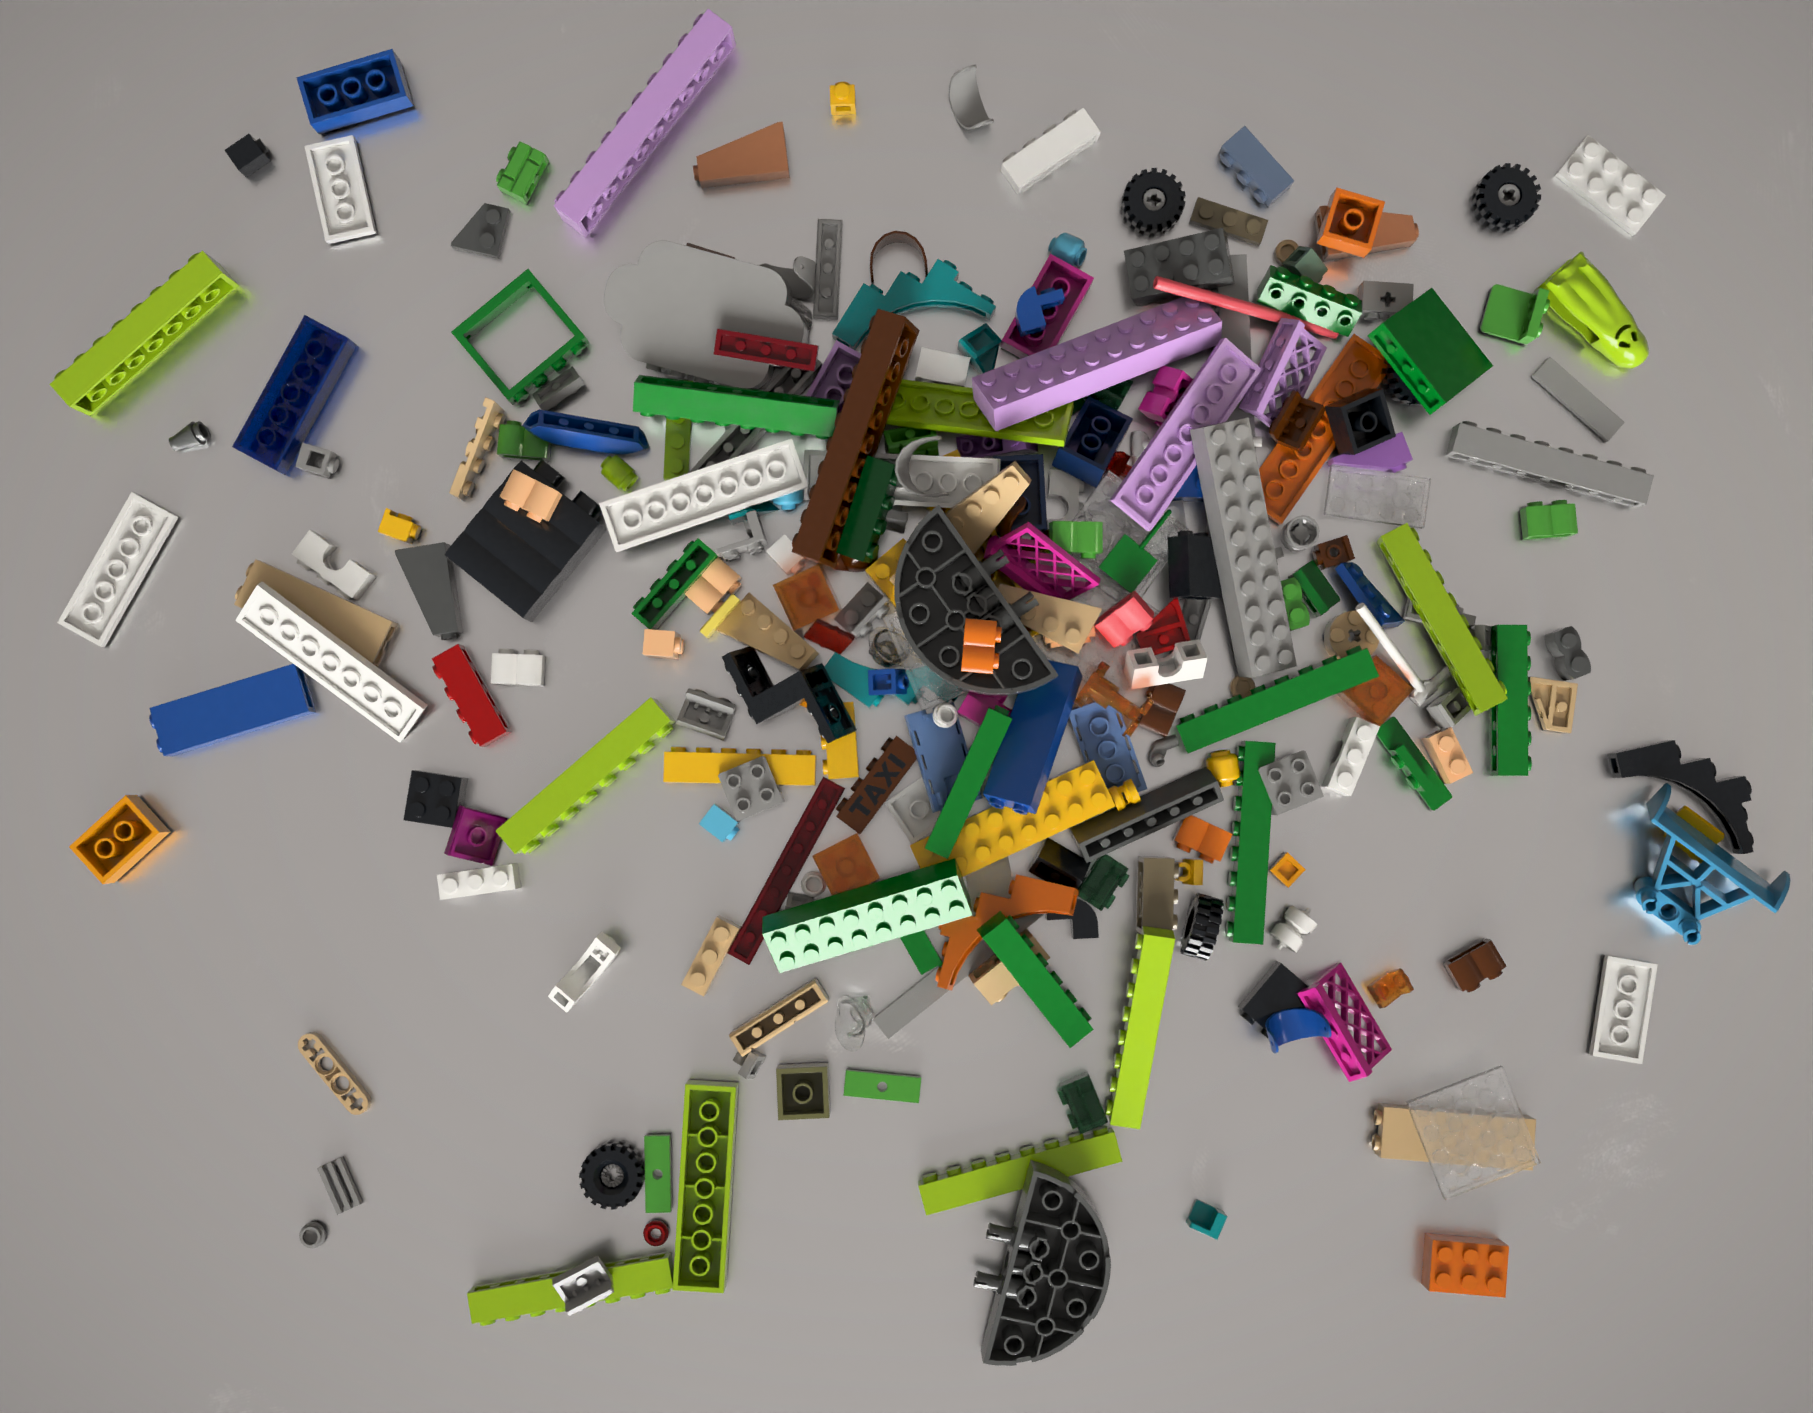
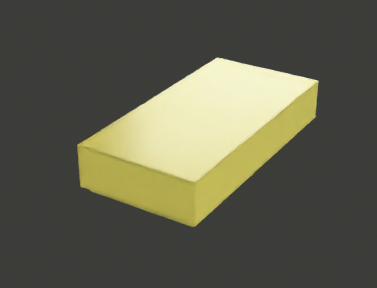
M731 594L703 625L700 632L709 639L717 627L741 601L734 594Z

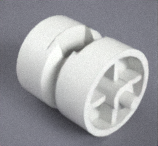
M1291 905L1285 912L1286 922L1276 924L1270 934L1278 940L1279 945L1276 948L1280 951L1283 947H1288L1297 953L1303 945L1301 936L1311 934L1318 926L1308 915L1311 911L1309 908H1306L1305 911H1300Z

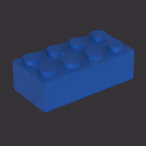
M393 49L296 77L310 125L318 134L414 106L400 59Z

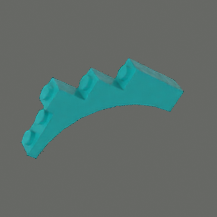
M937 259L923 283L919 282L920 279L910 272L905 274L900 271L885 296L879 287L873 284L868 286L863 283L834 329L832 337L835 341L837 340L856 350L863 339L869 334L870 320L873 315H876L877 309L900 314L915 308L946 306L971 311L990 320L995 313L996 306L993 304L994 301L984 294L979 296L972 292L973 288L963 281H960V283L956 282L959 271L956 270L957 267L948 260L943 262Z
M836 652L825 665L831 681L868 708H871L872 705L877 707L885 695H869L868 670L876 669L854 663ZM927 666L906 670L909 678L907 694L893 695L908 706L911 702L916 704L924 694L921 690L924 686L948 703L950 699L955 702L963 689L943 680Z

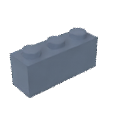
M1246 126L1242 127L1227 140L1219 151L1222 162L1227 167L1231 166L1237 173L1238 180L1243 185H1248L1253 191L1255 199L1261 204L1264 203L1267 207L1290 189L1294 182L1292 177Z

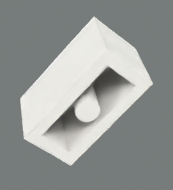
M921 347L915 381L965 387L971 357Z

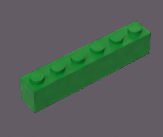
M1527 625L1491 626L1492 651H1490V661L1494 666L1495 671L1493 673L1496 679L1502 681L1507 689L1506 696L1508 699L1490 708L1491 776H1528V771L1532 767L1531 757L1528 756V746L1531 745L1532 736L1531 732L1528 731V721L1531 719V707L1528 706V696L1531 693V683L1528 681L1531 658L1528 656L1527 647L1531 642L1530 631H1527Z
M999 911L977 929L978 933L1069 1048L1073 1047L1094 1030L1088 1023L1092 1018L1083 1007L1079 1010L1074 1003L1078 1000L1069 989L1065 992L1059 985L1063 981L1055 971L1048 972L1045 967L1049 963L1040 952L1036 955L1033 953L1031 948L1034 944L1026 934L1019 935L1016 929L1020 926L1012 916L1009 915L1006 918Z

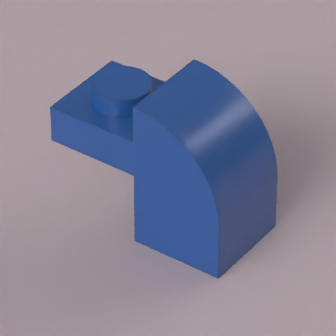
M1033 286L1021 295L1015 312V320L1020 337L1045 330L1046 322L1042 310L1063 304L1065 297L1062 288L1055 290L1054 287L1041 291V295H1037L1036 288Z

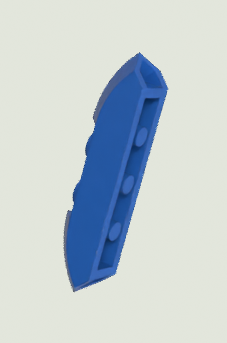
M540 409L531 413L522 425L531 434L544 441L571 448L610 454H630L649 448L645 434L639 426Z

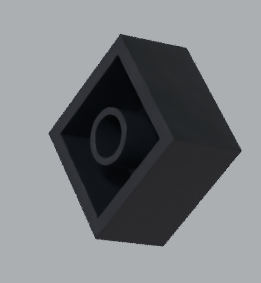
M1366 388L1325 406L1338 454L1356 455L1396 437L1383 389Z
M412 770L403 820L452 828L459 805L464 806L468 778Z

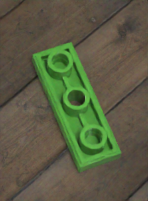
M846 1069L843 1096L919 1103L921 1077ZM880 1082H885L887 1084V1088L881 1090L878 1088V1084Z
M671 1134L645 1135L646 1213H670L672 1211ZM654 1170H661L663 1175L660 1177L656 1176Z

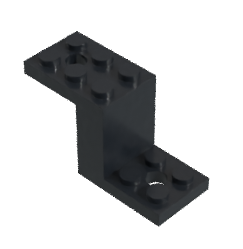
M749 646L722 656L725 669L732 676L736 684V690L743 697L748 707V713L756 724L778 717L806 701L807 710L815 718L819 726V733L827 743H831L857 730L822 663L800 670L773 685L754 648Z

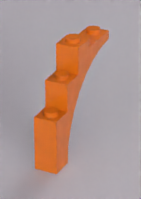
M1016 874L1015 880H1011L1008 893L1011 895L1010 899L981 892L980 898L977 897L974 903L973 911L976 912L975 917L969 916L939 925L938 927L941 930L940 935L948 937L949 941L944 943L942 949L944 960L942 967L940 966L936 973L937 987L952 991L957 975L968 955L983 940L977 929L999 911L1006 918L1011 915L1014 920L1034 914L1048 913L1073 916L1079 891L1073 887Z

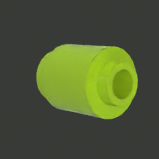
M609 455L600 466L603 468L601 474L618 489L622 488L624 491H628L638 479L635 470L618 455L613 457Z

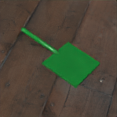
M1168 509L1140 545L1124 534L1099 565V568L1129 593L1133 592L1158 561L1144 550V547L1172 511Z

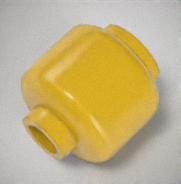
M1230 749L1210 752L1211 756L1205 761L1206 767L1218 781L1219 787L1233 785V780L1240 776L1237 755L1231 753Z

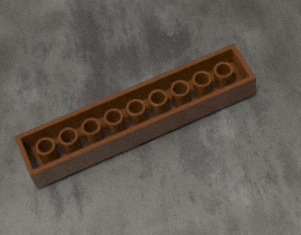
M877 309L876 315H873L870 320V332L867 339L862 343L859 363L853 368L852 383L850 388H847L844 393L842 411L837 414L835 419L836 428L833 436L827 441L825 459L819 464L816 484L811 487L809 492V504L807 509H804L802 512L799 532L794 535L792 540L793 553L834 569L840 556L836 551L867 455L871 457L876 455L920 331L905 316Z

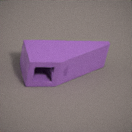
M974 435L956 437L957 449L961 457L993 458V456L1024 455L1038 452L1037 443Z

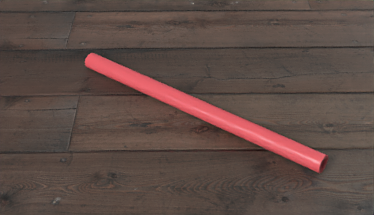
M1156 276L1153 282L1154 289L1279 323L1281 318L1300 320L1305 324L1304 329L1308 332L1336 339L1339 334L1273 308Z

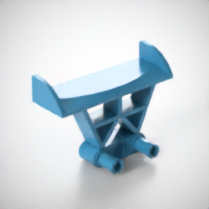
M1665 783L1646 803L1650 821L1667 834L1652 878L1641 877L1634 884L1638 903L1642 905L1643 911L1646 910L1647 914H1654L1682 935L1684 941H1688L1687 944L1695 945L1701 940V919L1755 898L1772 912L1776 913L1788 893L1791 882L1790 874L1783 871L1771 884L1667 808L1666 806L1671 795V786ZM1676 840L1704 860L1694 871L1671 855ZM1667 865L1678 872L1664 875ZM1716 869L1740 888L1724 894L1706 881L1705 878ZM1692 885V907L1668 889ZM1700 889L1713 899L1700 904ZM1665 904L1674 905L1669 910L1662 909V906Z

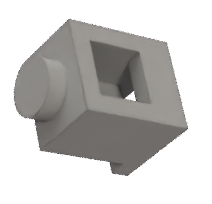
M302 443L295 467L330 478L331 473L334 474L337 471L339 460L336 459L337 454L332 451ZM323 459L322 465L319 467L318 461Z

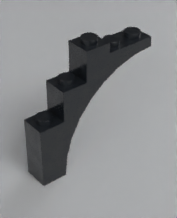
M1675 740L1661 741L1607 754L1613 778L1633 776L1654 777L1671 782L1689 791L1701 800L1717 817L1727 834L1734 854L1754 852L1752 847L1754 839L1751 832L1748 831L1746 822L1748 814L1742 806L1743 802L1752 801L1750 796L1752 788L1750 782L1746 780V776H1733L1715 780L1716 767L1710 758H1699L1680 763L1681 750Z

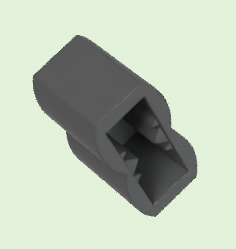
M1569 626L1545 635L1546 647L1555 658V669L1561 679L1564 681L1572 680L1591 673L1590 660L1586 653L1581 650V639L1575 628Z

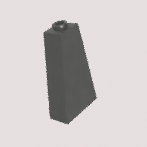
M442 542L395 550V555L432 634L441 637V640L456 639V634L463 633L453 562L444 555L450 545Z

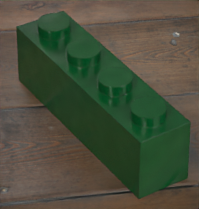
M867 455L836 553L866 563H872V560L876 558L879 551V545L877 544L880 535L884 534L887 527L885 519L888 511L894 505L895 497L893 495L896 486L900 485L895 473L896 464Z

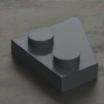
M484 203L451 242V247L499 259L510 216L509 208Z

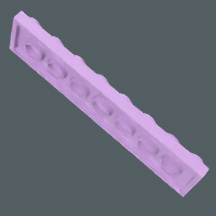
M1222 338L1117 488L1110 501L1146 531H1151L1197 465L1190 430L1226 422L1262 369L1227 338Z

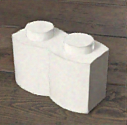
M499 649V653H492V684L544 686L545 656L539 655V650H524V654H514V649Z

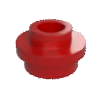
M653 1220L645 1226L643 1236L649 1245L660 1246L668 1239L669 1229L664 1222ZM659 1229L661 1235L658 1237L654 1236L652 1230Z

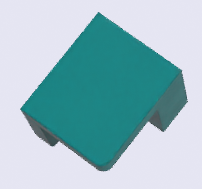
M1196 1199L1186 1223L1190 1228L1217 1240L1228 1216L1224 1211Z

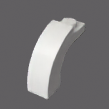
M601 932L579 961L555 985L548 997L567 1013L619 954L621 947L617 945L612 937Z

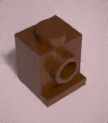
M1348 535L1314 546L1315 551L1312 553L1315 564L1317 566L1320 565L1321 570L1355 559ZM1331 548L1336 550V557L1330 555Z

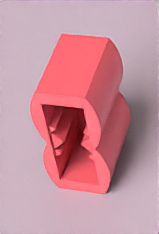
M1133 591L1099 616L1095 622V627L1113 648L1120 644L1125 646L1133 639L1134 633L1139 630L1144 632L1153 624L1154 611L1136 591Z

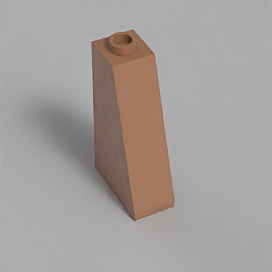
M783 122L774 123L696 156L697 165L693 166L695 181L699 180L701 188L790 178Z
M1325 205L1320 206L1315 212L1318 235L1327 209ZM1382 212L1373 246L1368 254L1411 247L1419 236L1418 225L1414 223L1413 216ZM1320 245L1323 262L1356 256Z

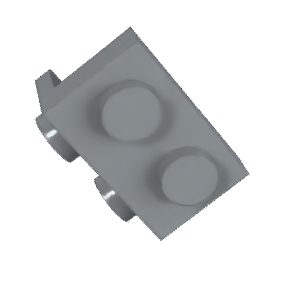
M689 688L676 724L724 741L734 716L735 704L725 698H716L702 690Z
M598 1255L552 1279L553 1287L565 1302V1310L568 1316L584 1310L587 1306L607 1298L614 1292L613 1277Z

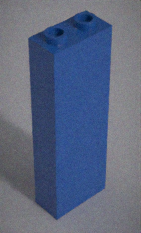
M1048 660L1058 673V677L1043 686L1017 695L1010 715L1012 721L998 749L983 792L991 806L1003 809L1004 806L1013 808V811L1022 815H1027L1028 812L1037 813L1083 678L1078 666Z
M290 664L149 708L151 712L149 720L157 732L158 739L156 743L159 751L163 753V756L173 757L316 713L304 671L295 664Z

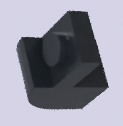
M1077 898L1073 916L1056 913L1045 914L1046 920L1070 919L1071 937L1073 939L1099 938L1096 913L1089 904Z

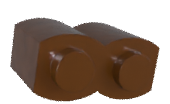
M1170 683L1148 687L1145 696L1149 697L1145 706H1140L1135 719L1139 720L1137 726L1164 738L1167 737L1186 690Z
M1487 938L1443 963L1458 990H1466L1467 992L1478 989L1481 986L1480 982L1486 978L1492 980L1499 977L1503 973L1502 969L1507 967L1492 940Z

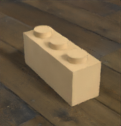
M720 915L717 916L681 985L704 997L741 926Z
M1027 928L1019 934L1020 936L1026 934L1034 944L1031 950L1035 955L1040 952L1046 961L1050 959V956ZM996 954L968 975L991 1006L995 1002L1002 1001L1015 986H1020Z

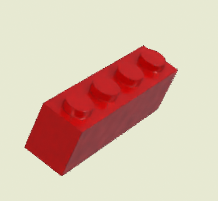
M457 644L432 658L435 664L432 666L433 671L439 679L442 678L447 686L444 688L445 693L451 701L455 700L459 708L456 712L463 723L467 722L471 729L468 734L475 745L479 744L480 747H486L511 733L463 645Z

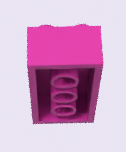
M1050 254L1032 287L1035 286L1037 295H1041L1040 292L1048 288L1054 287L1055 290L1062 288L1065 297L1063 304L1042 310L1046 322L1045 330L1020 337L1014 317L1001 341L1000 347L1022 359L1058 345L1089 291L1094 277Z

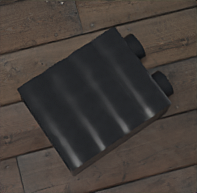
M542 459L534 469L530 468L522 460L514 467V470L558 492L560 491L557 488L565 480V477ZM511 471L444 555L518 615L533 622L607 529L596 521L602 513L600 505L581 490L572 501L561 493L562 497L549 522L542 519L539 523L526 516L528 511L519 508L517 512L505 506L506 500L502 499L500 494L512 473Z

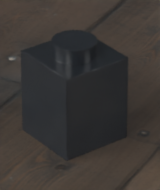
M247 134L225 149V152L236 168L246 178L271 162L266 155L269 151L260 138L255 140L250 134Z

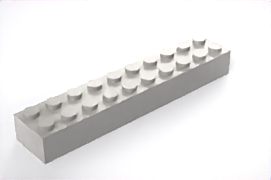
M1249 417L1191 429L1190 434L1238 676L1255 678L1296 667L1297 663Z

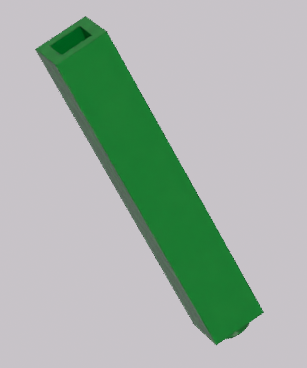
M995 705L994 709L988 707L926 842L925 849L944 858H949L1012 721V717L1008 716L1010 711L998 705Z

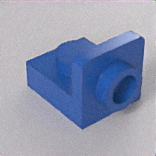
M906 669L868 670L869 695L907 694L909 678Z

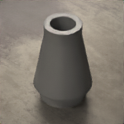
M191 422L177 434L170 437L169 443L174 451H179L185 448L204 445L210 436L202 422Z

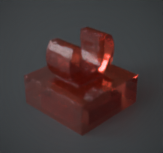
M1117 451L1104 475L1108 478H1119L1120 476L1125 478L1132 468L1127 464L1131 456L1123 451Z

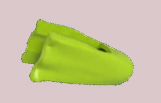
M1579 252L1574 258L1567 260L1564 265L1535 289V291L1539 288L1549 290L1547 298L1550 299L1549 307L1567 324L1578 331L1593 348L1602 353L1615 365L1621 368L1633 369L1647 359L1649 347L1644 334L1638 328L1632 314L1620 300L1609 281L1585 257L1584 252Z

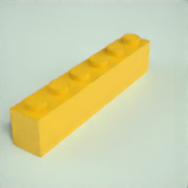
M671 747V752H664L663 782L721 783L718 777L720 773L765 756L777 785L816 786L817 756L811 755V750H796V755H786V750L771 749V754H761V749H746V754L736 753V748H721V753H711V748L696 747V752H686V747Z

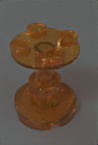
M1101 661L1097 670L1093 672L1073 703L1082 708L1090 698L1105 709L1111 706L1131 720V723L1122 734L1123 737L1126 734L1131 737L1140 723L1137 720L1140 713L1145 716L1155 702L1151 699L1153 695L1150 694L1142 707H1138L1117 693L1120 689L1118 686L1104 678L1111 666Z

